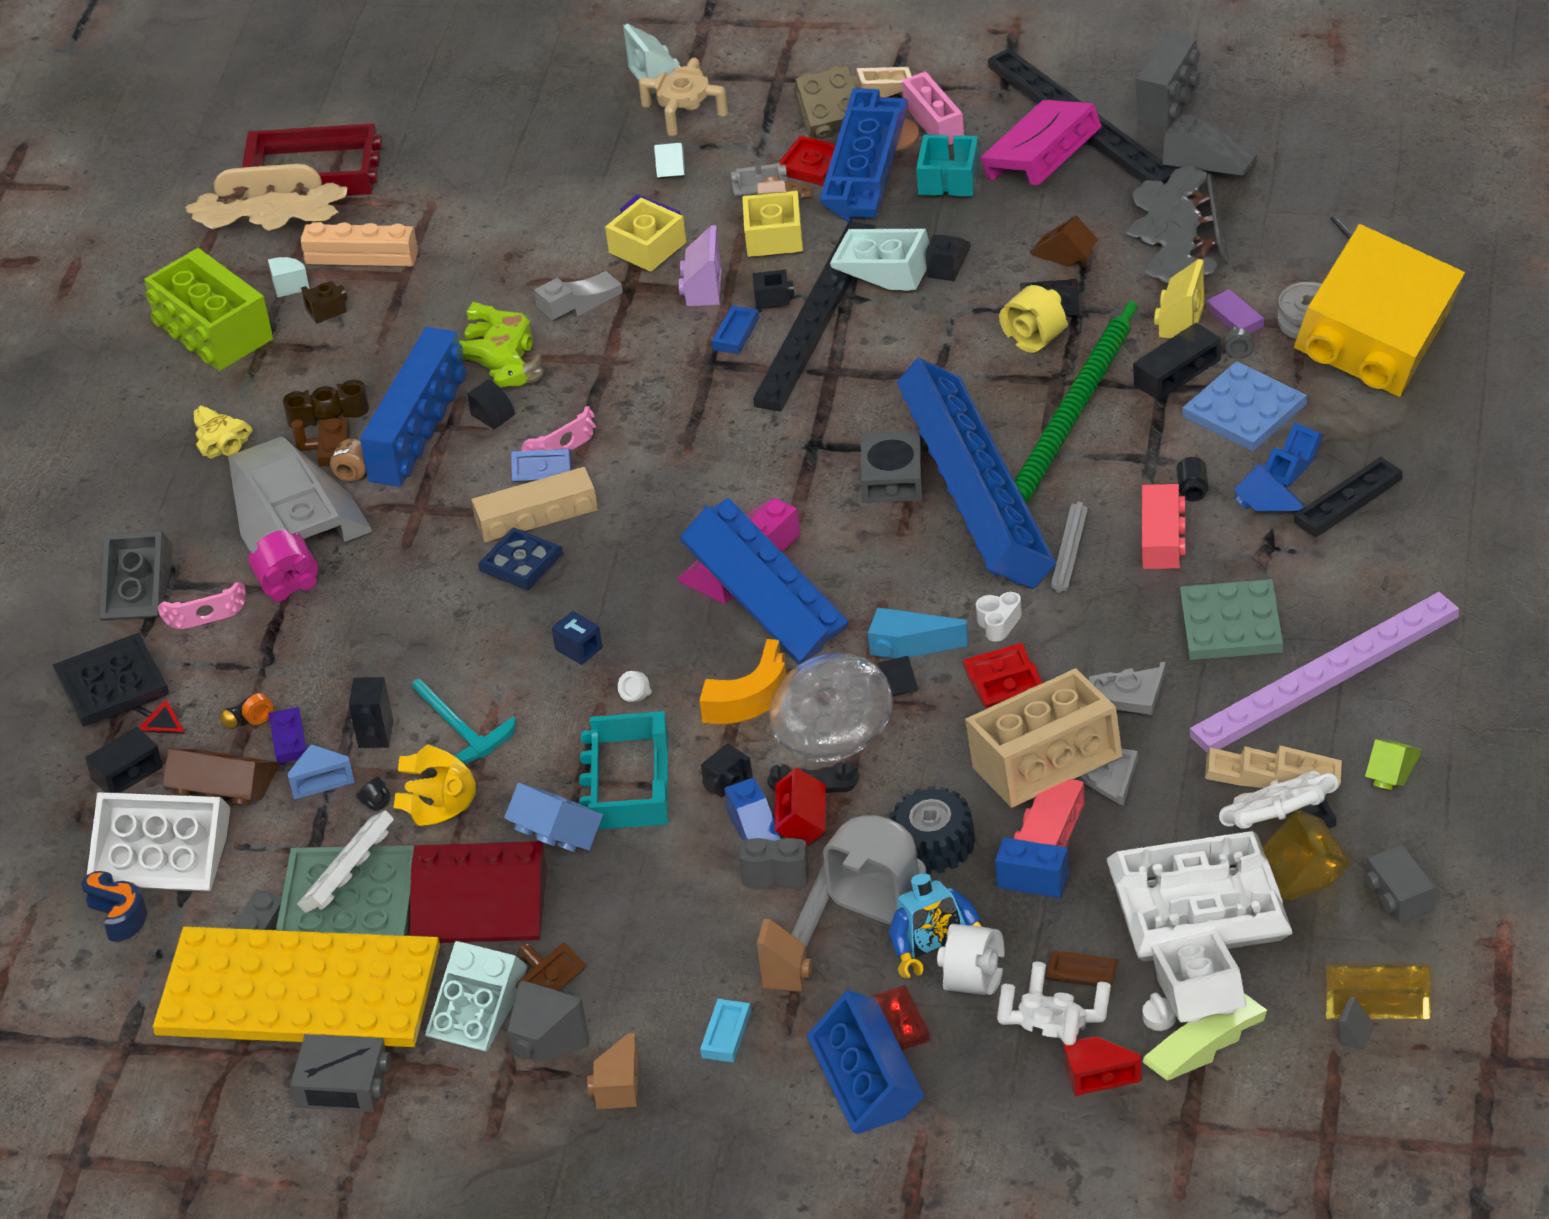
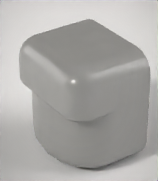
M862 815L848 820L837 830L823 849L827 891L831 899L844 908L889 925L897 910L898 897L913 890L911 879L915 875L926 874L925 864L917 858V849L913 836L901 824L886 817Z

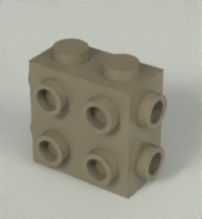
M833 66L821 73L814 74L809 72L796 78L794 91L809 138L814 136L819 138L826 137L832 132L841 129L852 89L858 88L855 75H850L848 66L841 68Z

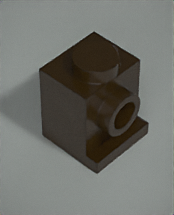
M333 280L311 289H308L306 286L301 287L305 309L316 324L347 312L345 301L348 300L342 284L336 286Z

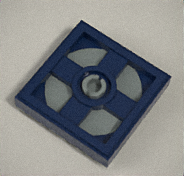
M513 527L478 563L479 571L529 590L563 554L562 546Z

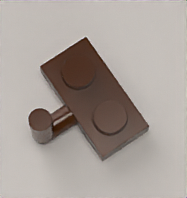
M348 417L319 420L318 438L306 439L302 420H294L291 423L297 449L300 451L318 449L317 460L319 467L330 466L331 456L340 442L349 439Z
M565 942L545 959L530 944L524 943L520 946L515 956L525 964L528 961L534 968L523 976L515 987L518 989L520 982L524 980L560 992L581 974L587 965Z

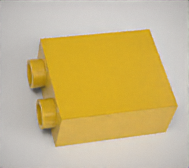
M1359 224L1309 304L1293 348L1308 354L1310 358L1318 363L1330 364L1360 378L1366 385L1372 388L1383 389L1400 397L1448 316L1465 272Z

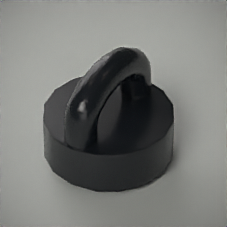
M375 776L356 793V798L373 811L381 810L389 802L390 792L385 787L386 783L380 776ZM380 792L382 794L381 800L374 803L371 799Z

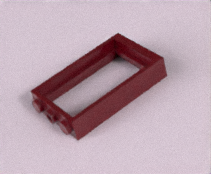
M375 123L248 131L242 168L263 166L264 155L364 149L361 170L323 172L318 174L321 179V186L326 183H334L340 187H347L346 196L371 195L374 183H378L377 167L380 166L379 150H382V136L377 134Z

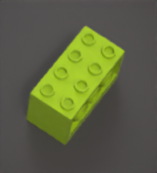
M200 248L191 251L144 279L147 289L145 296L151 306L152 313L150 316L153 323L157 327H162L174 340L178 339L190 352H195L204 363L212 365L218 371L273 340L264 296Z

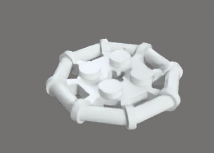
M1309 771L1297 778L1279 782L1278 779L1271 781V785L1235 797L1233 804L1221 809L1219 819L1225 826L1236 824L1241 829L1249 828L1253 823L1276 817L1279 820L1285 819L1288 813L1309 804L1318 805L1323 802L1327 793H1332L1337 789L1338 779L1332 773L1319 774L1317 771Z

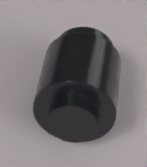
M1197 457L1182 459L1176 467L1179 493L1185 496L1187 501H1200L1208 491L1206 463Z

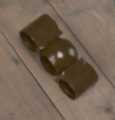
M356 379L348 380L343 384L338 383V390L329 386H322L314 390L310 396L308 390L288 393L283 398L288 426L292 428L291 423L294 420H302L304 428H307L310 425H316L315 419L319 421L339 418L342 413L344 418L364 416L369 411L364 383Z

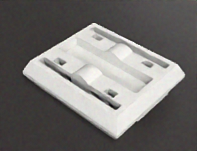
M1253 831L1117 851L1107 858L1108 867L1137 957L1143 962L1154 960L1152 945L1215 929L1227 949L1281 941L1292 934V929L1268 859L1265 857L1258 835ZM1236 864L1235 868H1229V865ZM1156 877V880L1147 881V878Z

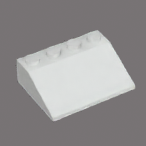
M97 792L87 875L95 871L109 872L112 874L114 882H133L140 889L211 892L227 838L230 806L221 797Z

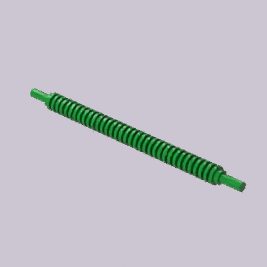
M1129 301L1121 315L1110 320L1014 481L1025 502L1031 499L1131 331L1130 320L1138 308L1136 302Z

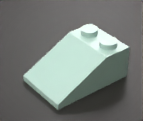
M848 229L830 265L834 269L889 290H916L927 270L925 251L930 243L926 229Z

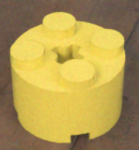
M1036 285L1025 287L1004 305L999 314L1000 324L1008 338L1013 336L1018 341L1015 344L1017 347L1031 353L1039 351L1067 328L1068 322L1060 304V295L1055 290L1051 289L1048 291Z

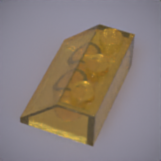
M1326 963L1327 1018H1340L1348 998L1355 997L1370 1019H1430L1431 983L1429 963Z

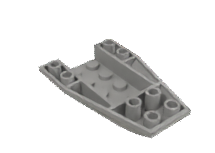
M278 437L228 456L240 535L249 552L252 551L254 554L258 548L256 543L260 539L279 530H288L290 534L295 535V532H297L304 539L336 527L344 542L372 532L369 523L351 494L284 437Z

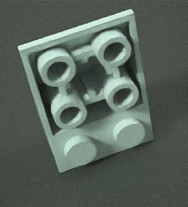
M455 941L425 1036L487 1052L514 1005L518 990L515 986L525 976L528 966L515 955Z

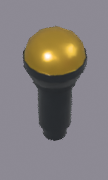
M248 696L237 706L225 708L222 711L220 721L223 726L235 728L239 725L243 718V704L251 696Z

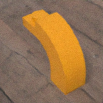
M766 640L760 664L751 674L735 680L705 679L699 700L702 723L731 724L746 721L768 711L780 700L786 691L788 683L785 653H780L779 640Z

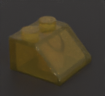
M1299 809L1286 820L1262 847L1279 893L1287 901L1330 887L1352 863L1323 819Z

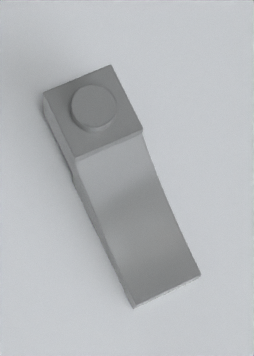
M605 271L591 278L575 282H562L560 279L555 278L534 289L537 308L551 320H554L569 311L578 317L622 294L623 289L622 284Z

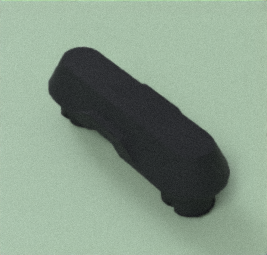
M839 761L834 767H822L819 770L799 768L826 784V793L849 792L855 787L860 777L859 772L850 761H846V763ZM779 764L774 765L770 769V775L767 779L768 786L775 792V784L793 769H790L786 764H782L781 767Z

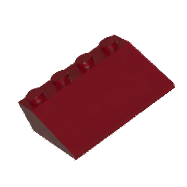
M543 842L414 845L411 865L409 936L438 937L439 943H455V941L540 940L547 874Z

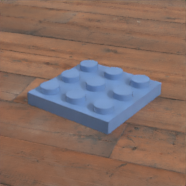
M1236 361L1182 408V417L1254 451L1307 404V395Z

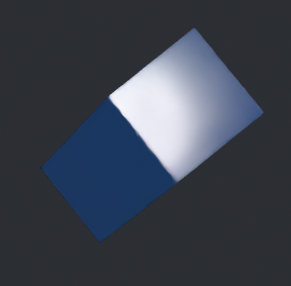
M1293 423L1283 450L1273 447L1265 467L1282 484L1290 486L1313 462L1324 434Z

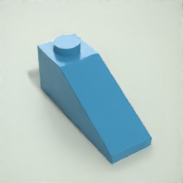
M877 607L868 631L870 655L888 658H899L907 655L908 657L967 647L969 643L967 620Z

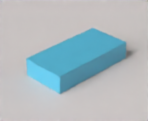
M717 999L700 1048L701 1058L734 1063L751 1014L750 1003Z

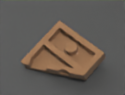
M779 177L763 178L762 183H757L758 194L798 191L799 199L813 198L812 186L785 180L779 181Z

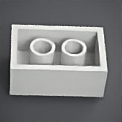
M1216 929L1151 946L1158 982L1180 1023L1198 1022L1206 1016L1218 1013L1230 1014L1238 1008L1246 1007L1240 970Z

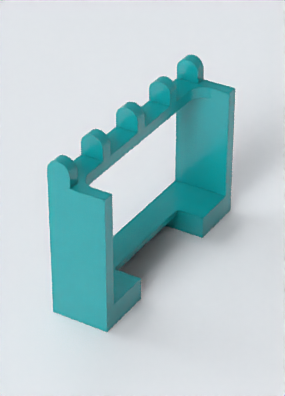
M665 711L590 717L591 730L582 731L580 733V741L584 744L592 743V750L582 751L580 753V762L591 764V773L581 774L579 784L584 787L591 786V796L581 797L579 804L603 814L598 830L668 824V729ZM653 739L654 780H652V799L599 803V744L603 742Z

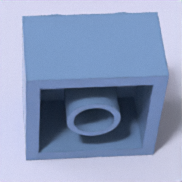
M518 782L504 819L516 823L514 829L530 836L533 835V832H536L537 840L553 846L557 840V846L575 852L577 847L590 850L603 814L557 794Z

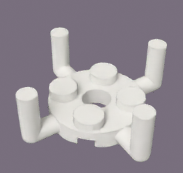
M1033 962L1029 993L1022 996L1018 1011H1012L1015 986L1011 984H1003L1001 986L997 1020L1000 1024H1020L1031 1032L1034 1026L1043 1029L1042 1035L1060 1038L1065 1045L1071 1046L1076 1042L1079 1028L1084 1030L1086 1023H1100L1106 1019L1111 988L1109 983L1098 982L1094 1009H1083L1074 1003V997L1070 994L1056 993L1054 997L1044 996L1042 990L1046 964Z

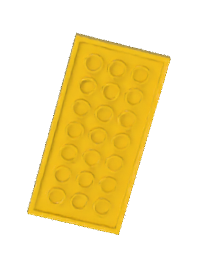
M183 927L154 1020V1034L156 1036L303 1042L305 1034L383 1038L385 1046L415 1047L440 949L439 938Z

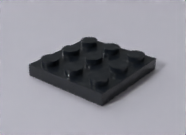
M139 632L53 664L55 674L82 727L169 695L168 686Z

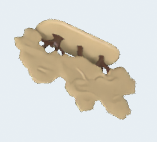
M305 164L232 168L224 170L217 176L214 182L216 194H203L198 197L196 203L189 204L185 208L187 209L186 212L193 214L192 219L203 223L204 226L211 229L229 225L242 216H249L251 223L262 225L264 229L271 231L286 225L288 219L292 217H297L304 221H325L330 219L338 211L334 206L328 204L344 198L347 193V187H340L334 183H326L321 186L319 174L312 167Z

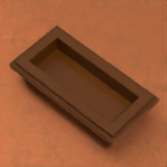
M1052 950L1045 976L1053 981L1096 987L1098 982H1106L1112 986L1118 959Z

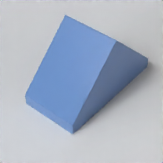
M312 744L287 773L294 800L355 783L348 756Z

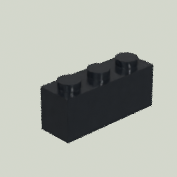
M1197 322L1133 363L1134 386L1157 401L1163 399L1221 360V338Z

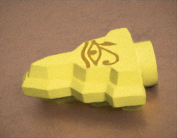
M201 405L198 409L194 410V423L198 428L195 433L198 439L196 446L202 456H207L211 459L221 454L225 456L235 454L241 449L242 444L248 440L249 435L252 433V427L244 420L234 419L225 414H218L215 410Z

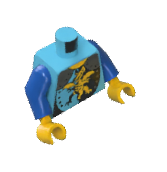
M924 873L915 875L911 879L912 891L898 897L897 910L893 915L888 931L896 956L898 958L901 957L902 960L899 964L898 972L905 979L910 978V973L908 972L909 964L913 966L916 976L922 975L923 965L914 958L945 945L948 939V929L951 924L982 927L979 923L981 921L980 916L964 895L953 887L946 888L940 881L932 882L930 875Z

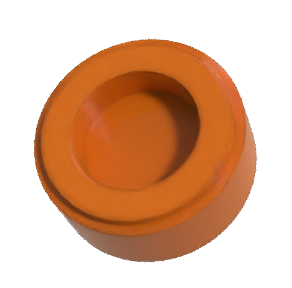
M262 693L249 697L242 707L243 717L252 725H260L269 719L268 713L274 711L273 702Z

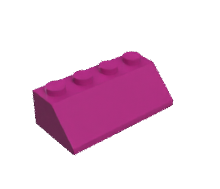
M776 498L760 504L746 515L781 552L800 536L797 508ZM698 559L678 576L679 582L723 604H726L734 597Z

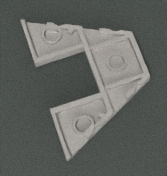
M1160 662L1157 668L1134 672L1133 668H1129L1120 673L1109 672L1089 676V681L1116 706V710L1152 715L1166 673V662ZM1121 749L1122 757L1076 779L1083 781L1084 784L1124 806L1138 762V751Z

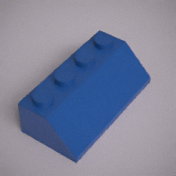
M847 989L806 1035L853 1133L859 1134L904 1119L924 1097L876 999Z

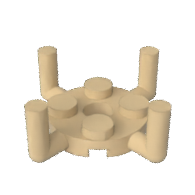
M691 58L686 67L673 68L674 73L666 75L665 71L657 79L643 77L639 80L641 105L643 107H650L652 105L650 89H655L659 105L665 107L666 129L669 136H675L678 133L675 114L677 108L696 109L700 105L699 102L704 100L707 95L715 96L717 114L719 116L728 114L725 88L708 84V78L703 76L697 58Z

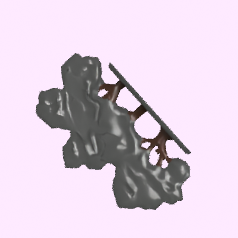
M1194 165L1175 169L1166 184L1160 181L1146 180L1133 191L1132 195L1136 206L1148 211V214L1139 220H1135L1129 227L1126 235L1134 238L1141 237L1142 241L1149 245L1161 243L1163 246L1158 253L1149 259L1144 274L1152 278H1159L1162 282L1169 284L1170 278L1195 262L1201 255H1203L1202 260H1204V275L1212 273L1217 268V262L1213 257H1208L1206 254L1213 244L1218 245L1223 262L1229 264L1221 207L1211 173L1207 176L1209 194L1206 195L1199 192V186L1206 179L1207 173L1200 169H1195ZM1189 195H1196L1197 198L1188 199L1187 197ZM1210 199L1212 215L1204 217L1197 210V205ZM1213 221L1215 236L1208 239L1199 237L1196 232L1197 226L1200 223ZM1198 239L1201 242L1195 244L1193 240ZM1204 244L1203 247H1200L1201 252L1195 256L1190 255V252L1195 247Z

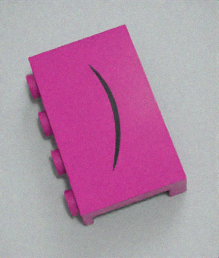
M1042 100L980 157L987 179L994 180L1005 169L1026 170L1030 185H1040L1102 127L1094 103Z

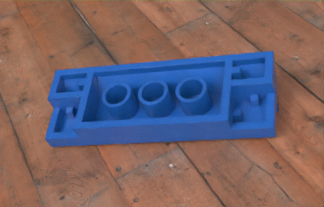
M852 89L820 196L821 204L847 222L852 221L853 217L877 218L908 109L906 98H880L879 89Z
M730 498L725 499L712 508L707 505L680 536V541L775 640H779L780 646L799 665L820 652L825 642L847 629L849 621Z

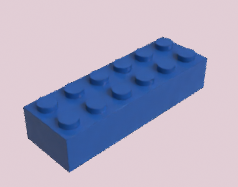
M425 327L360 437L369 482L401 487L406 477L411 475L413 465L417 458L422 456L425 444L429 438L433 437L436 425L439 420L443 419L448 404L454 400L459 385L466 379L467 369L463 365L462 359L463 346L459 343L457 331Z

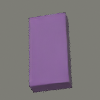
M1230 289L1206 300V309L1230 330L1233 326H1237L1239 329H1245L1253 333L1264 327V318Z

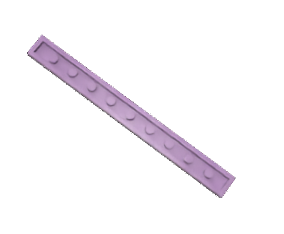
M1437 592L1190 728V738L1206 753H1208L1210 747L1221 749L1459 618V608L1442 593Z

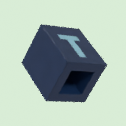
M574 611L570 612L552 627L555 650L581 665L603 648L599 626Z

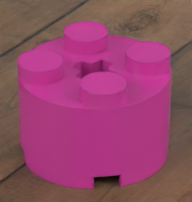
M279 530L266 535L256 543L258 548L254 554L251 551L248 557L249 566L263 591L276 602L285 600L290 593L300 589L309 590L317 582L315 578L318 571L317 562L304 539L297 532H295V535L290 534L288 530Z

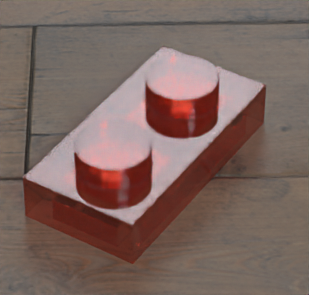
M906 985L874 995V999L877 1000L901 1050L930 1041L929 1031Z

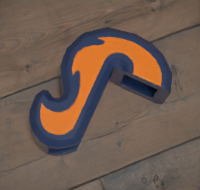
M95 871L83 878L82 889L83 892L87 893L86 902L88 908L109 913L104 921L109 941L119 942L136 934L143 926L147 917L140 887L129 881L114 882L112 874L105 871Z

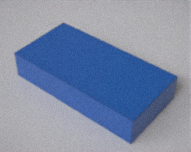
M732 305L712 339V349L740 354L759 320L758 310Z

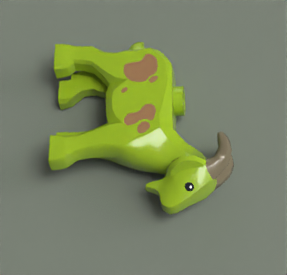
M472 302L467 310V319H484L487 322L469 323L465 330V339H474L484 336V338L468 341L459 340V343L463 346L462 359L476 362L490 369L489 374L494 377L493 382L499 387H516L538 382L543 375V370L539 367L541 356L537 354L530 363H525L521 359L525 351H530L533 345L531 323L527 316L523 313L499 311L492 306Z

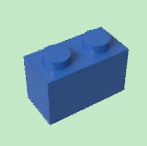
M1003 837L995 860L997 888L1061 898L1069 876L1067 847Z

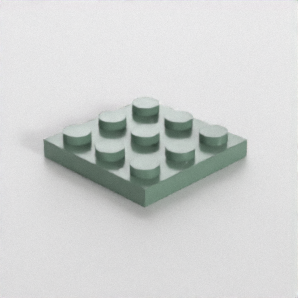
M1273 579L1180 587L1189 660L1283 652V640Z

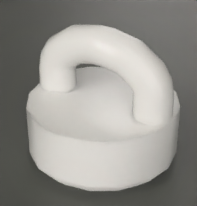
M627 671L619 679L618 692L625 701L640 702L646 696L652 694L648 678L639 671Z
M1152 993L1150 1000L1143 1006L1144 1024L1152 1030H1167L1176 1023L1177 1016L1167 998H1162L1158 993Z

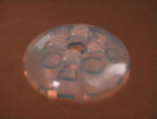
M828 653L813 657L792 669L777 686L769 710V720L773 734L780 745L790 750L794 756L804 760L830 762L849 757L866 748L865 743L876 733L880 734L885 728L892 711L893 698L891 687L880 668L861 656L850 653Z

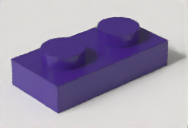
M299 707L268 713L277 762L282 764L299 760L307 750Z

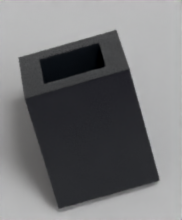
M489 379L467 393L471 416L494 430L515 415L514 408L507 395L497 384Z
M908 655L878 662L877 677L885 698L918 691Z

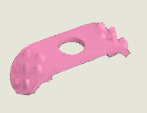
M585 406L584 412L577 415V419L551 434L524 441L521 451L573 450L592 437L593 428L596 427L592 421L595 415L590 410V406ZM567 432H571L572 438L570 442L565 446H561L560 440L562 436Z
M236 582L230 589H225L220 594L182 604L180 602L168 603L164 601L157 608L159 615L167 625L176 629H186L234 616L244 605L246 590L243 583ZM209 605L213 607V611L207 616H200L196 613L201 606Z

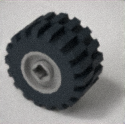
M930 786L927 790L916 789L914 794L903 796V802L896 803L894 806L895 811L891 812L890 819L901 824L913 836L917 849V858L925 864L926 874H931L932 870H938V873L945 872L944 868L950 867L954 869L958 867V862L964 863L968 859L967 853H972L974 849L975 832L968 802L964 797L960 798L958 792H949L948 788L945 787L935 789V786Z

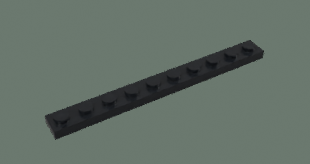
M1010 48L988 58V67L1037 104L1042 100L1082 102ZM1098 114L1102 127L1087 141L1140 181H1160L1166 184L1174 169L1169 165H1163L1161 159Z
M848 222L753 398L754 407L779 412L784 408L853 278L850 274L832 268L830 262L848 229H876L875 225Z

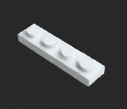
M384 810L369 818L297 905L305 913L317 907L320 910L325 908L333 900L334 895L332 892L335 888L342 887L350 880L353 875L350 872L355 865H361L370 856L371 853L368 849L373 844L377 845L387 836L389 831L386 828L394 820L393 817Z

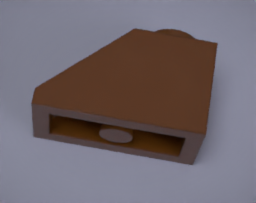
M1076 215L1043 235L1031 249L1030 253L1041 259L1070 266L1077 261L1080 263L1086 261L1093 254L1091 249L1098 239Z

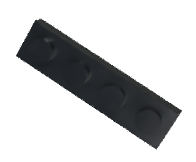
M1379 457L1294 514V523L1314 537H1317L1401 481L1402 470L1386 459Z

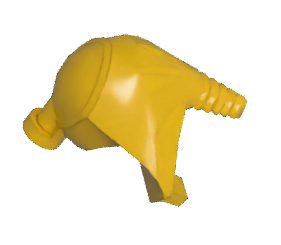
M425 745L416 754L399 756L398 771L401 773L420 774L430 767L437 771V775L433 778L415 779L414 781L406 782L405 790L413 794L395 793L393 808L408 812L414 823L418 826L441 823L458 815L471 805L476 794V782L470 769L455 756L432 745ZM418 795L431 798L434 801L433 804L430 806L424 803Z

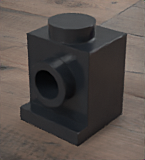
M786 269L753 273L755 303L758 312H762L764 307L790 305L789 298L795 297L793 280L787 281Z
M728 743L701 764L702 783L705 789L721 798L725 796L724 788L753 778L750 757Z

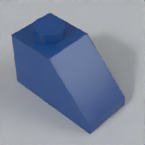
M1258 462L1234 487V491L1237 493L1234 498L1246 510L1250 506L1255 511H1299L1303 507V503L1261 462Z
M754 777L724 788L728 815L743 841L752 838H764L774 842L780 839L779 833L774 831L775 822L767 799Z

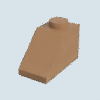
M763 919L757 941L763 988L802 992L805 978L810 979L812 973V959L807 958L806 944L772 920Z
M635 1033L625 1035L594 1061L593 1075L587 1076L588 1096H594L596 1109L637 1107L639 1054Z

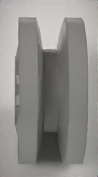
M1299 282L1291 284L1282 291L1278 302V326L1283 333L1297 339L1307 308L1322 284L1317 282Z

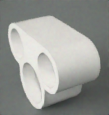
M1006 592L1000 597L985 595L977 600V623L985 628L986 637L989 640L996 642L1005 639L1021 618V597L1016 592Z

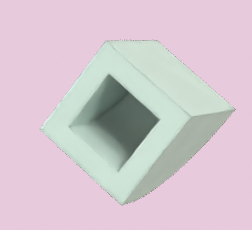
M682 143L654 145L657 178L685 175Z
M288 257L268 260L277 298L302 292L301 287L304 286L310 289L305 266L300 261Z

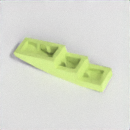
M1244 993L1246 1007L1238 1008L1230 1014L1218 1013L1206 1016L1198 1022H1188L1144 1056L1143 1063L1167 1081L1213 1062L1217 1050L1239 1041L1242 1030L1263 1022L1267 1009Z

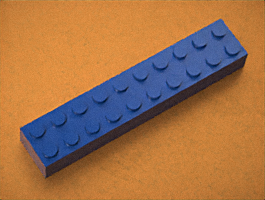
M917 357L897 381L902 392L901 397L907 403L911 411L910 415L916 421L920 429L919 433L929 447L928 452L938 465V472L944 477L948 485L947 490L955 499L956 508L962 514L966 522L965 526L976 542L975 547L982 554L986 562L985 567L993 575L1005 576L1016 585L1023 584L1034 589L1056 565L1053 555L962 378Z

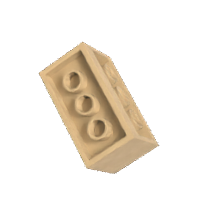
M1076 668L965 719L973 769L1011 808L1036 797L1037 794L1069 779H1075L1122 757L1116 706Z

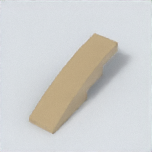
M909 67L856 68L855 77L858 89H879L880 98H886L902 92V80L912 75Z
M1245 746L1241 755L1210 747L1206 755L1205 779L1239 786L1265 788L1271 785V781L1277 779L1279 782L1297 778L1309 771H1317L1319 774H1334L1338 779L1337 788H1339L1341 785L1342 760L1284 746H1279L1276 754Z

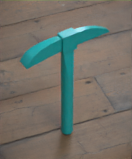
M415 679L412 683V688L469 744V747L454 755L463 764L489 755L493 752L494 748L505 743L516 732V722L513 716L487 736H478L421 679Z

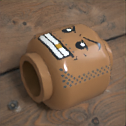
M346 439L340 442L332 454L330 467L339 479L346 482H356L366 474V466L359 440Z

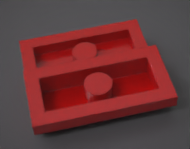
M1022 643L963 660V667L968 679L985 708L992 707L1027 691L1028 688L1042 684L1034 662H1030Z

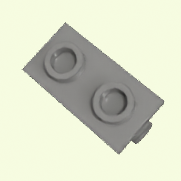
M780 163L761 166V174H756L755 167L736 168L735 172H731L734 197L758 194L757 183H762L763 178L779 177V181H787L786 166L780 165Z

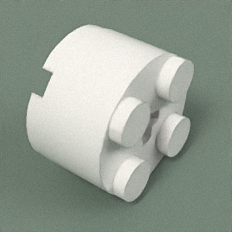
M951 924L949 926L946 946L940 947L937 955L938 966L943 967V988L945 991L979 995H992L996 992L1003 972V968H997L998 957H1004V940L999 930L960 924Z

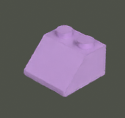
M717 225L710 226L686 248L685 260L680 261L681 277L684 278H679L680 295H685L686 306L720 305L722 266Z

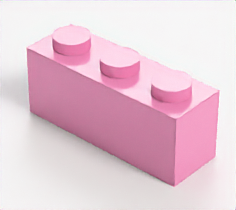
M926 71L902 80L903 98H906L908 103L907 110L928 135H948L949 146L953 144L954 135H964L963 113Z

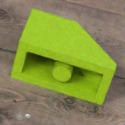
M1375 739L1365 777L1375 779L1373 785L1389 790L1393 789V785L1404 786L1422 749L1392 740Z

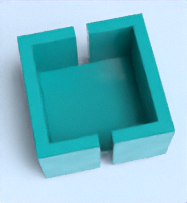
M924 134L916 167L918 195L937 196L948 192V196H973L980 164L978 136L954 135V160H950L948 135Z

